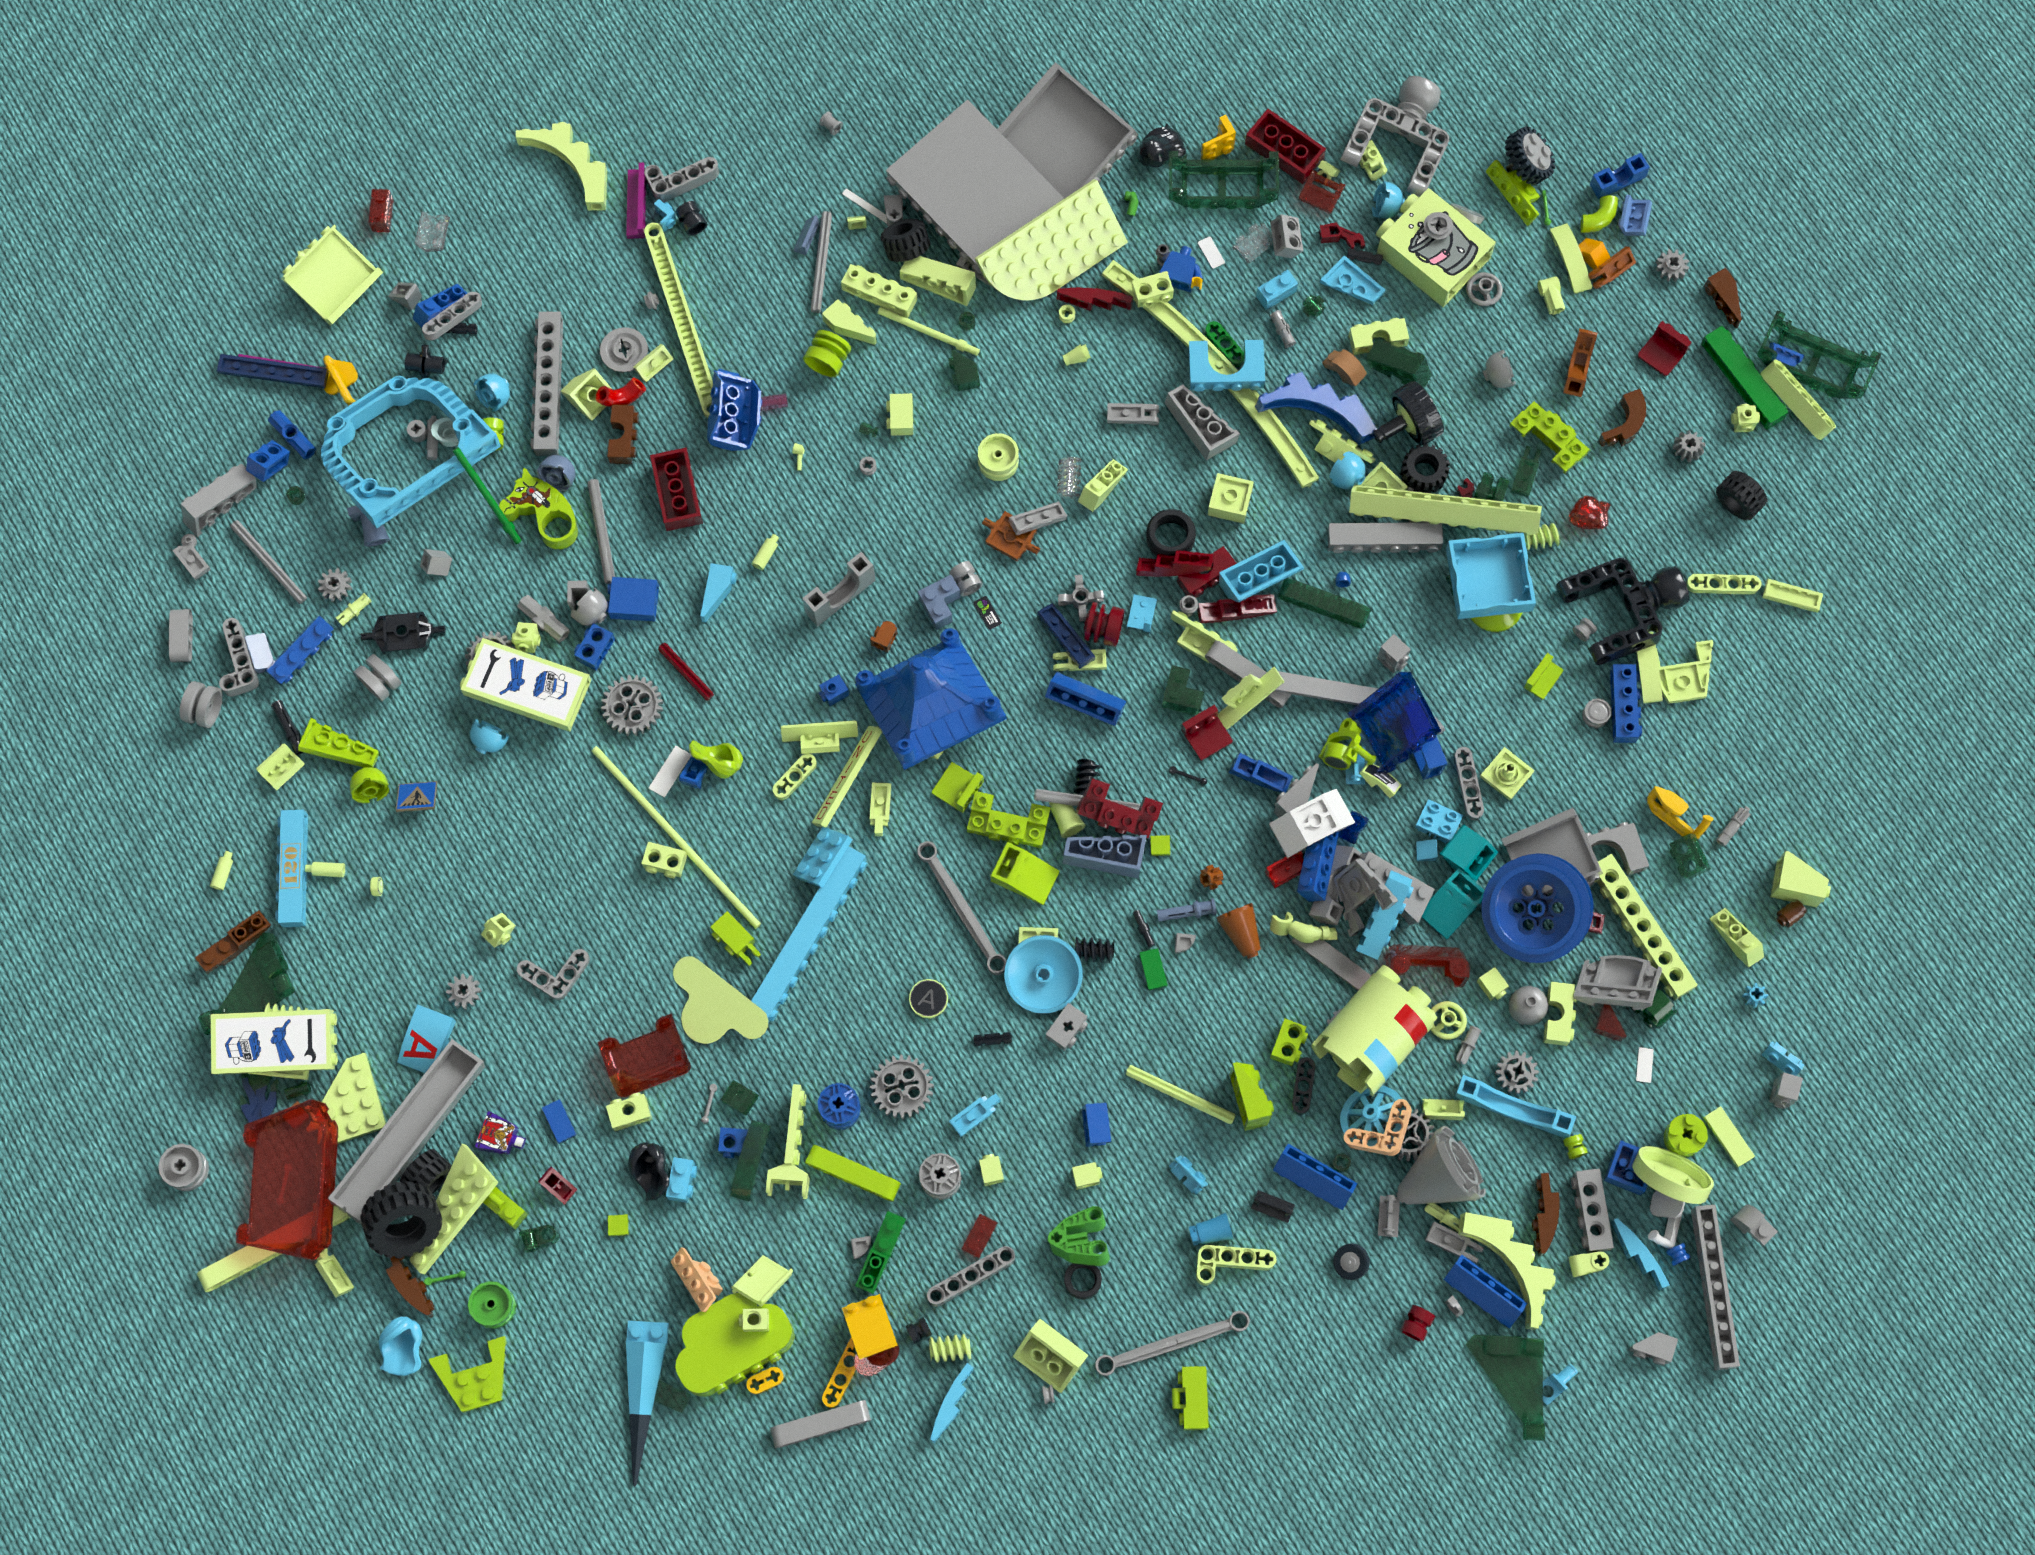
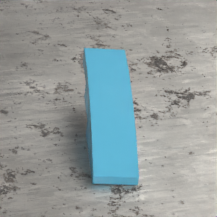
M1618 1218L1610 1222L1626 1258L1635 1257L1643 1275L1651 1272L1659 1291L1670 1286L1661 1267L1641 1240Z
M969 1363L965 1365L954 1380L943 1400L930 1439L933 1443L937 1441L960 1413V1410L955 1405L967 1392V1389L962 1384L974 1371V1368Z

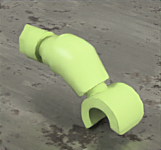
M1289 912L1286 913L1285 920L1279 919L1277 915H1272L1270 930L1276 935L1284 936L1289 933V935L1303 943H1313L1318 941L1319 938L1320 940H1337L1335 928H1329L1328 926H1320L1318 928L1317 926L1313 927V925H1307L1298 921L1293 922V916Z

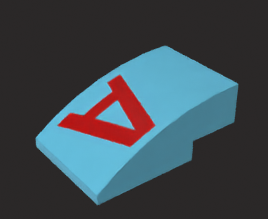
M417 1004L405 1034L397 1063L426 1073L449 1043L448 1039L456 1023L455 1019Z

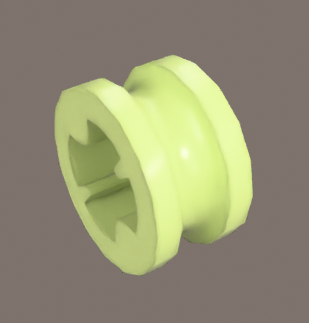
M1063 305L1059 310L1060 321L1063 323L1073 322L1075 319L1074 307ZM1066 311L1070 312L1068 317H1065Z

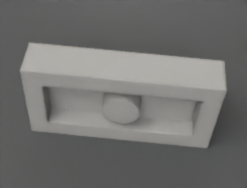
M587 580L568 581L567 603L571 612L573 609L576 611L577 601L590 590Z

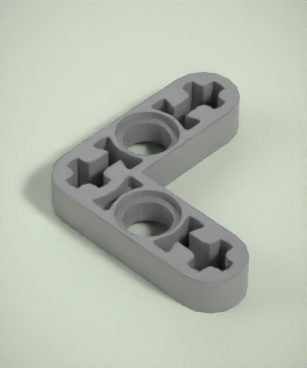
M583 949L575 950L556 977H553L528 960L521 961L518 964L517 972L521 978L555 1000H561L566 997L590 962V957ZM584 955L583 957L585 961H579V963L577 964L579 970H577L574 966L570 965L571 963H573L574 965L577 963V956ZM529 965L531 972L535 973L532 980L531 974L528 972L523 974L522 967H528ZM567 970H573L575 973L574 977L570 980L564 978V973ZM541 975L547 977V982L544 985L537 984V978ZM562 979L568 985L565 986L563 984L561 987L562 993L554 995L555 991L553 989L561 986L562 983L559 980Z

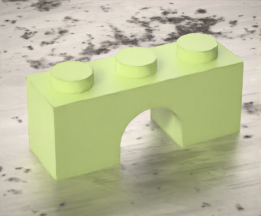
M1392 318L1386 322L1375 321L1368 325L1357 324L1351 327L1349 339L1353 355L1371 352L1373 347L1372 339L1376 337L1384 338L1388 342L1389 349L1407 346L1409 335L1405 318Z
M1551 982L1549 984L1548 1005L1556 1006L1561 1011V1019L1557 1021L1547 1020L1543 1043L1567 1046L1570 1040L1573 1041L1574 1029H1571L1572 1021H1575L1576 1010H1573V1002L1576 1003L1577 1001L1574 999V984Z

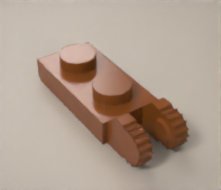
M1625 246L1598 266L1599 268L1592 270L1588 274L1590 279L1597 278L1601 274L1603 275V278L1593 283L1595 289L1601 288L1608 282L1610 283L1636 264L1630 247Z

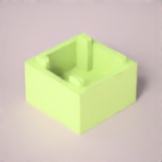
M1217 473L1208 516L1244 524L1254 481Z

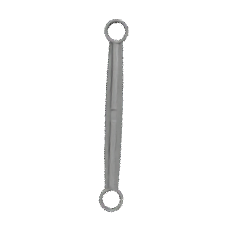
M929 841L921 843L918 847L920 860L929 864L955 911L988 959L987 966L989 972L993 975L1003 974L1006 965L1005 957L995 952L971 908L937 858L935 844ZM925 846H930L934 848L935 853L932 857L925 858L921 855V850ZM998 958L1004 962V966L1000 971L991 969L990 962L993 959Z
M1235 1311L1229 1319L1185 1331L1114 1357L1102 1355L1096 1360L1095 1368L1100 1375L1109 1376L1114 1372L1115 1368L1159 1356L1230 1330L1242 1332L1249 1326L1250 1319L1245 1312ZM1242 1314L1245 1316L1246 1325L1244 1328H1236L1233 1325L1232 1318L1235 1315ZM1102 1358H1107L1113 1363V1367L1108 1373H1102L1098 1368V1363Z

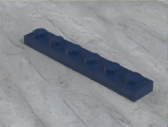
M220 354L216 370L218 374L318 388L326 387L329 370L326 368Z

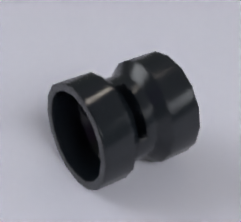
M924 1317L918 1319L915 1324L910 1323L906 1325V1329L914 1344L920 1342L921 1338H927L932 1335Z

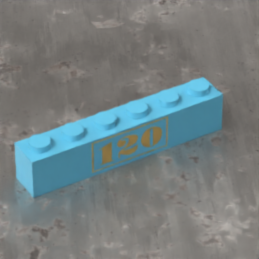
M304 809L281 810V817H278L277 821L278 828H280V835L277 836L280 854H277L279 872L276 874V881L279 884V891H276L278 910L275 912V919L282 927L306 926L307 872H305V865L307 864L308 814Z

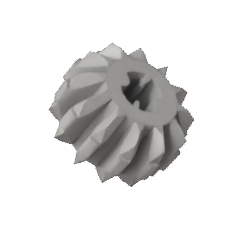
M1690 430L1686 434L1681 432L1679 437H1676L1674 440L1673 450H1676L1675 456L1681 455V461L1687 458L1688 463L1692 459L1698 460L1699 456L1704 453L1705 443L1702 442L1703 436L1697 437L1698 433L1694 432V434H1691Z

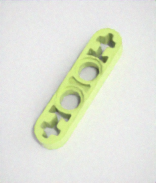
M1692 574L1686 582L1688 590L1692 593L1755 594L1762 584L1761 580L1754 575ZM1693 580H1696L1697 583H1703L1704 580H1706L1705 588L1704 584H1698V586L1695 587L1692 583ZM1735 580L1738 583V588H1730L1728 581ZM1709 581H1718L1719 587L1712 588ZM1750 581H1753V584L1756 585L1754 589L1751 588V585H1747Z

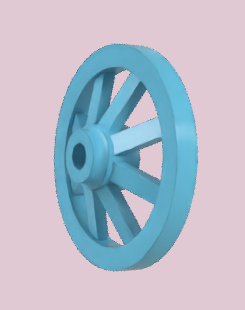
M1381 1086L1375 1093L1377 1094L1372 1104H1369L1366 1096L1370 1095L1369 1088L1362 1093L1354 1092L1343 1105L1340 1115L1341 1128L1344 1134L1348 1129H1358L1364 1123V1130L1371 1131L1373 1126L1376 1127L1379 1133L1384 1134L1385 1130L1381 1122H1388L1389 1116L1383 1114V1112L1391 1110L1393 1103L1402 1098L1393 1089ZM1384 1096L1394 1100V1102L1379 1106ZM1361 1100L1364 1108L1352 1109ZM1404 1106L1399 1109L1400 1115L1402 1110H1406ZM1349 1116H1362L1349 1127ZM1395 1123L1394 1125L1396 1126L1392 1131H1399L1402 1125ZM1354 1135L1353 1138L1349 1139L1351 1140V1142H1353L1354 1139L1358 1138ZM1368 1140L1367 1145L1374 1146L1377 1140Z

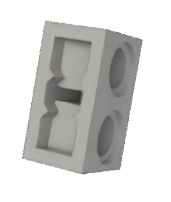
M1281 214L1270 222L1276 256L1292 259L1303 252L1299 218Z
M1393 634L1380 647L1377 659L1394 674L1397 670H1403L1408 664L1407 661L1410 658L1408 655L1411 649Z

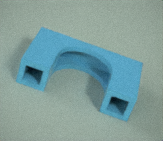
M1245 340L1244 366L1238 372L1230 375L1220 374L1211 367L1208 360V341H1189L1190 390L1200 392L1205 389H1213L1214 391L1232 389L1239 391L1242 389L1259 390L1264 388L1263 340Z

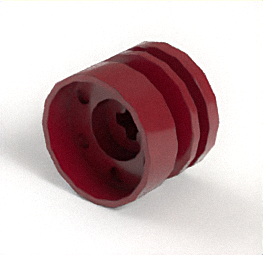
M1093 602L1087 613L1084 625V640L1090 641L1093 633L1095 634L1094 643H1097L1100 635L1104 636V645L1116 647L1125 609L1112 606L1109 614L1105 613L1106 604H1102L1100 612H1098V603Z

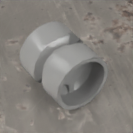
M970 561L962 562L949 571V575H952L955 582L958 583L957 586L960 589L961 596L971 595L983 585L979 576L974 574L975 569Z

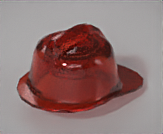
M899 1346L860 1360L856 1352L854 1357L855 1369L864 1376L877 1374L897 1359Z

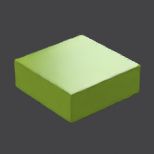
M1170 835L1150 836L1151 856L1171 855Z
M628 1214L608 1216V1236L629 1235Z

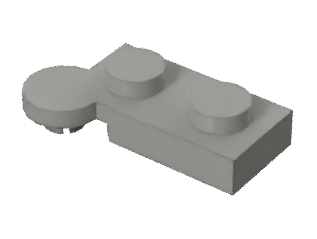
M193 534L184 535L181 540L182 546H178L172 551L193 578L197 580L211 569L194 548L197 544L196 537Z

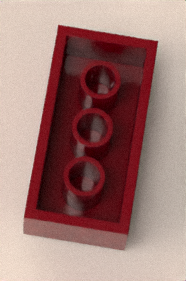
M1270 109L1263 113L1246 134V146L1302 184L1305 183L1325 158L1326 148Z
M687 447L650 455L666 531L703 524Z

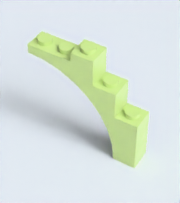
M565 122L552 124V130H516V140L519 146H531L546 150L557 155L571 166L584 186L585 202L588 211L606 210V164L600 161L590 163L588 143L580 141L572 143L573 131L571 124Z
M1467 1212L1461 1214L1458 1235L1472 1238L1484 1244L1499 1255L1507 1264L1519 1284L1524 1301L1528 1303L1525 1307V1329H1538L1543 1321V1315L1541 1314V1306L1545 1303L1543 1291H1549L1554 1287L1556 1280L1553 1275L1554 1270L1531 1266L1535 1257V1252L1532 1251L1533 1245L1510 1241L1514 1234L1512 1221Z

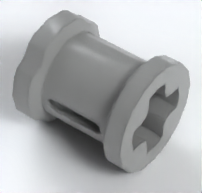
M826 112L819 122L833 136L843 127V123L837 121L831 112Z

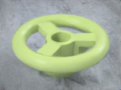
M1449 1001L1440 1002L1433 1006L1431 1010L1436 1013L1441 1009L1442 1015L1440 1017L1441 1022L1436 1027L1433 1025L1430 1029L1432 1033L1445 1040L1459 1037L1467 1025L1464 1010L1458 1004ZM1448 1007L1455 1009L1459 1013L1461 1022L1457 1021L1456 1014L1448 1010ZM1449 1017L1451 1022H1446L1444 1018ZM1445 1026L1459 1028L1451 1034L1440 1032Z

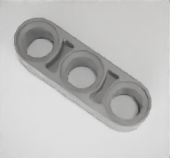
M191 609L170 610L169 659L172 663L191 662L193 616Z

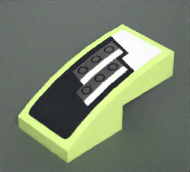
M1366 763L1359 773L1371 787L1377 784L1389 798L1394 796L1401 787V784L1391 774L1375 764L1368 765Z

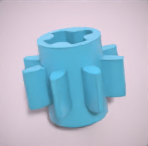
M1757 983L1753 985V988L1747 986L1745 990L1748 993L1742 995L1747 1001L1745 1005L1751 1004L1753 1009L1757 1007L1758 1003L1763 1006L1765 1004L1763 999L1768 997V994L1764 993L1765 987H1758Z

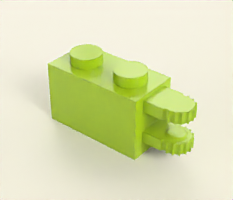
M728 911L710 926L713 932L711 936L718 943L722 941L726 945L724 949L731 956L735 954L737 958L740 957L748 966L752 964L750 958L744 954L748 949L754 956H761L760 952L753 946L755 943L754 938Z

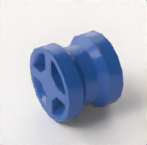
M1684 1243L1666 1251L1667 1255L1672 1258L1671 1263L1673 1266L1691 1258L1690 1254L1685 1250L1686 1246Z

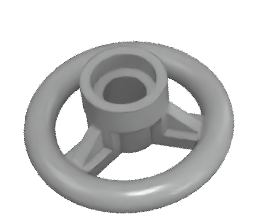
M1481 272L1469 279L1466 285V292L1473 303L1479 306H1491L1501 298L1503 287L1495 275ZM1482 278L1479 284H1473L1477 279ZM1495 283L1497 286V294L1493 299H1491L1490 291L1492 290L1493 284ZM1472 290L1479 291L1484 296L1485 301L1477 299L1473 295Z

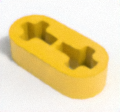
M778 1367L766 1369L747 1380V1389L752 1394H761L780 1385L783 1382L784 1374ZM772 1371L776 1374L780 1373V1376L777 1377V1382L773 1379L766 1381L767 1378L772 1376ZM755 1379L757 1382L762 1380L765 1382L759 1385V1390L750 1387Z

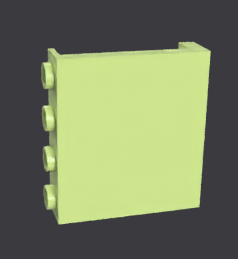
M335 225L331 228L327 226L320 233L323 237L319 241L314 239L308 245L310 250L306 254L302 251L295 258L297 263L293 267L289 264L283 270L284 276L281 278L330 326L383 273L378 267L375 268L335 229Z

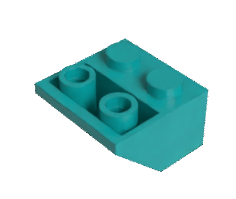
M1462 825L1441 851L1440 855L1455 871L1458 868L1462 869L1476 882L1499 852L1487 839L1467 826Z

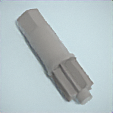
M431 416V419L427 420L426 459L428 460L437 459L438 440L431 433L433 423L438 420L436 416Z
M1747 806L1739 808L1728 825L1717 837L1716 841L1721 846L1727 845L1737 830L1743 826L1744 822L1751 815L1749 813L1750 808Z

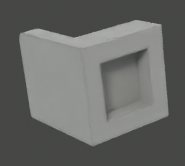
M424 549L420 567L427 574L447 576L452 558L445 551Z

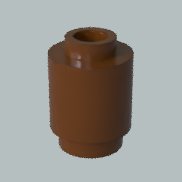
M1798 900L1791 901L1777 912L1776 919L1782 927L1790 928L1804 917L1806 908Z

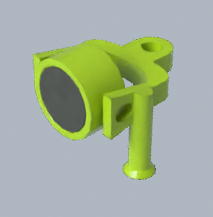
M1351 718L1343 720L1339 731L1328 736L1326 744L1318 756L1325 764L1339 770L1349 769L1351 762H1356L1357 754L1364 758L1368 765H1372L1376 761L1375 755H1371L1359 745L1362 730ZM1343 740H1352L1349 746L1337 743Z

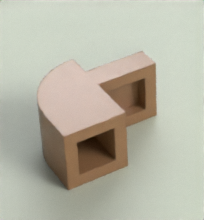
M1345 349L1341 352L1334 350L1322 362L1325 368L1336 371L1344 383L1356 386L1367 375L1360 361Z

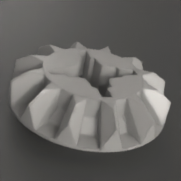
M1442 212L1431 213L1426 217L1423 224L1424 233H1427L1429 238L1432 237L1436 241L1438 239L1444 240L1450 236L1453 230L1451 218ZM1438 221H1439L1440 227H1443V228H1440L1439 232H1437L1436 227H1433V226H1436V224L1438 223Z

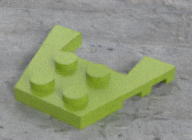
M506 1336L487 1341L492 1362L452 1374L447 1354L429 1359L431 1366L461 1412L464 1413L502 1401Z

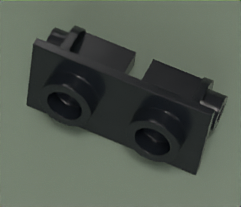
M1258 1190L1251 1209L1288 1223L1295 1204Z

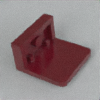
M1661 321L1653 336L1638 353V358L1663 376H1668L1687 353L1692 341L1686 335L1677 332L1672 325Z

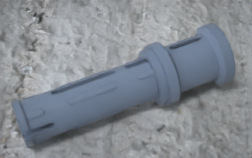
M1214 898L1204 902L1195 901L1192 905L1157 910L1158 922L1191 916L1200 918L1203 915H1217Z

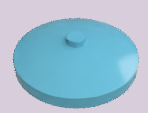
M1036 935L1023 940L1011 951L1006 961L1004 978L1009 994L1021 1007L1035 1013H1052L1066 1007L1077 996L1082 984L1083 970L1079 956L1066 941L1051 935Z

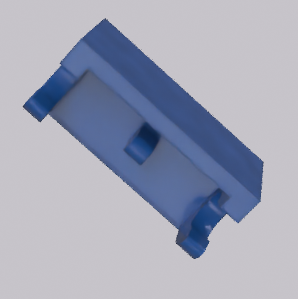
M1107 1103L1085 1104L1081 1110L1086 1147L1110 1143L1111 1135Z

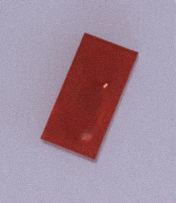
M979 1214L962 1250L980 1259L998 1222Z

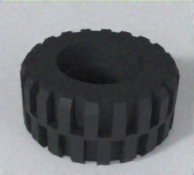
M409 1181L405 1183L395 1182V1185L390 1186L388 1184L384 1186V1189H378L374 1192L373 1197L370 1196L360 1215L361 1225L369 1247L376 1253L384 1254L385 1257L392 1258V1256L403 1258L406 1255L409 1257L413 1256V1253L422 1252L424 1247H429L433 1243V1239L436 1240L442 1227V1216L434 1194L427 1187L418 1183L413 1184V1182ZM413 1215L405 1222L390 1224L399 1217Z

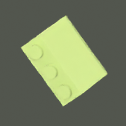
M1039 1319L1028 1332L1013 1357L1049 1385H1052L1058 1392L1062 1393L1088 1355L1043 1320Z

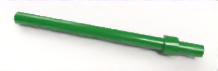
M455 448L453 453L503 525V530L510 535L515 544H519L522 540L515 531L514 524L504 515L460 448Z

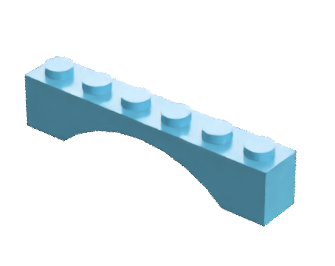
M1465 1075L1461 1077L1454 1098L1464 1100L1470 1104L1565 1139L1570 1136L1576 1120L1574 1115L1517 1099L1488 1086L1482 1081Z

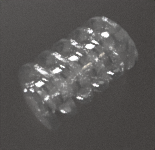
M1067 457L1058 461L1057 494L1062 498L1077 499L1080 497L1079 493H1075L1080 491V487L1076 486L1081 484V480L1076 479L1081 477V473L1076 472L1081 470V466L1077 465L1081 463L1080 458Z

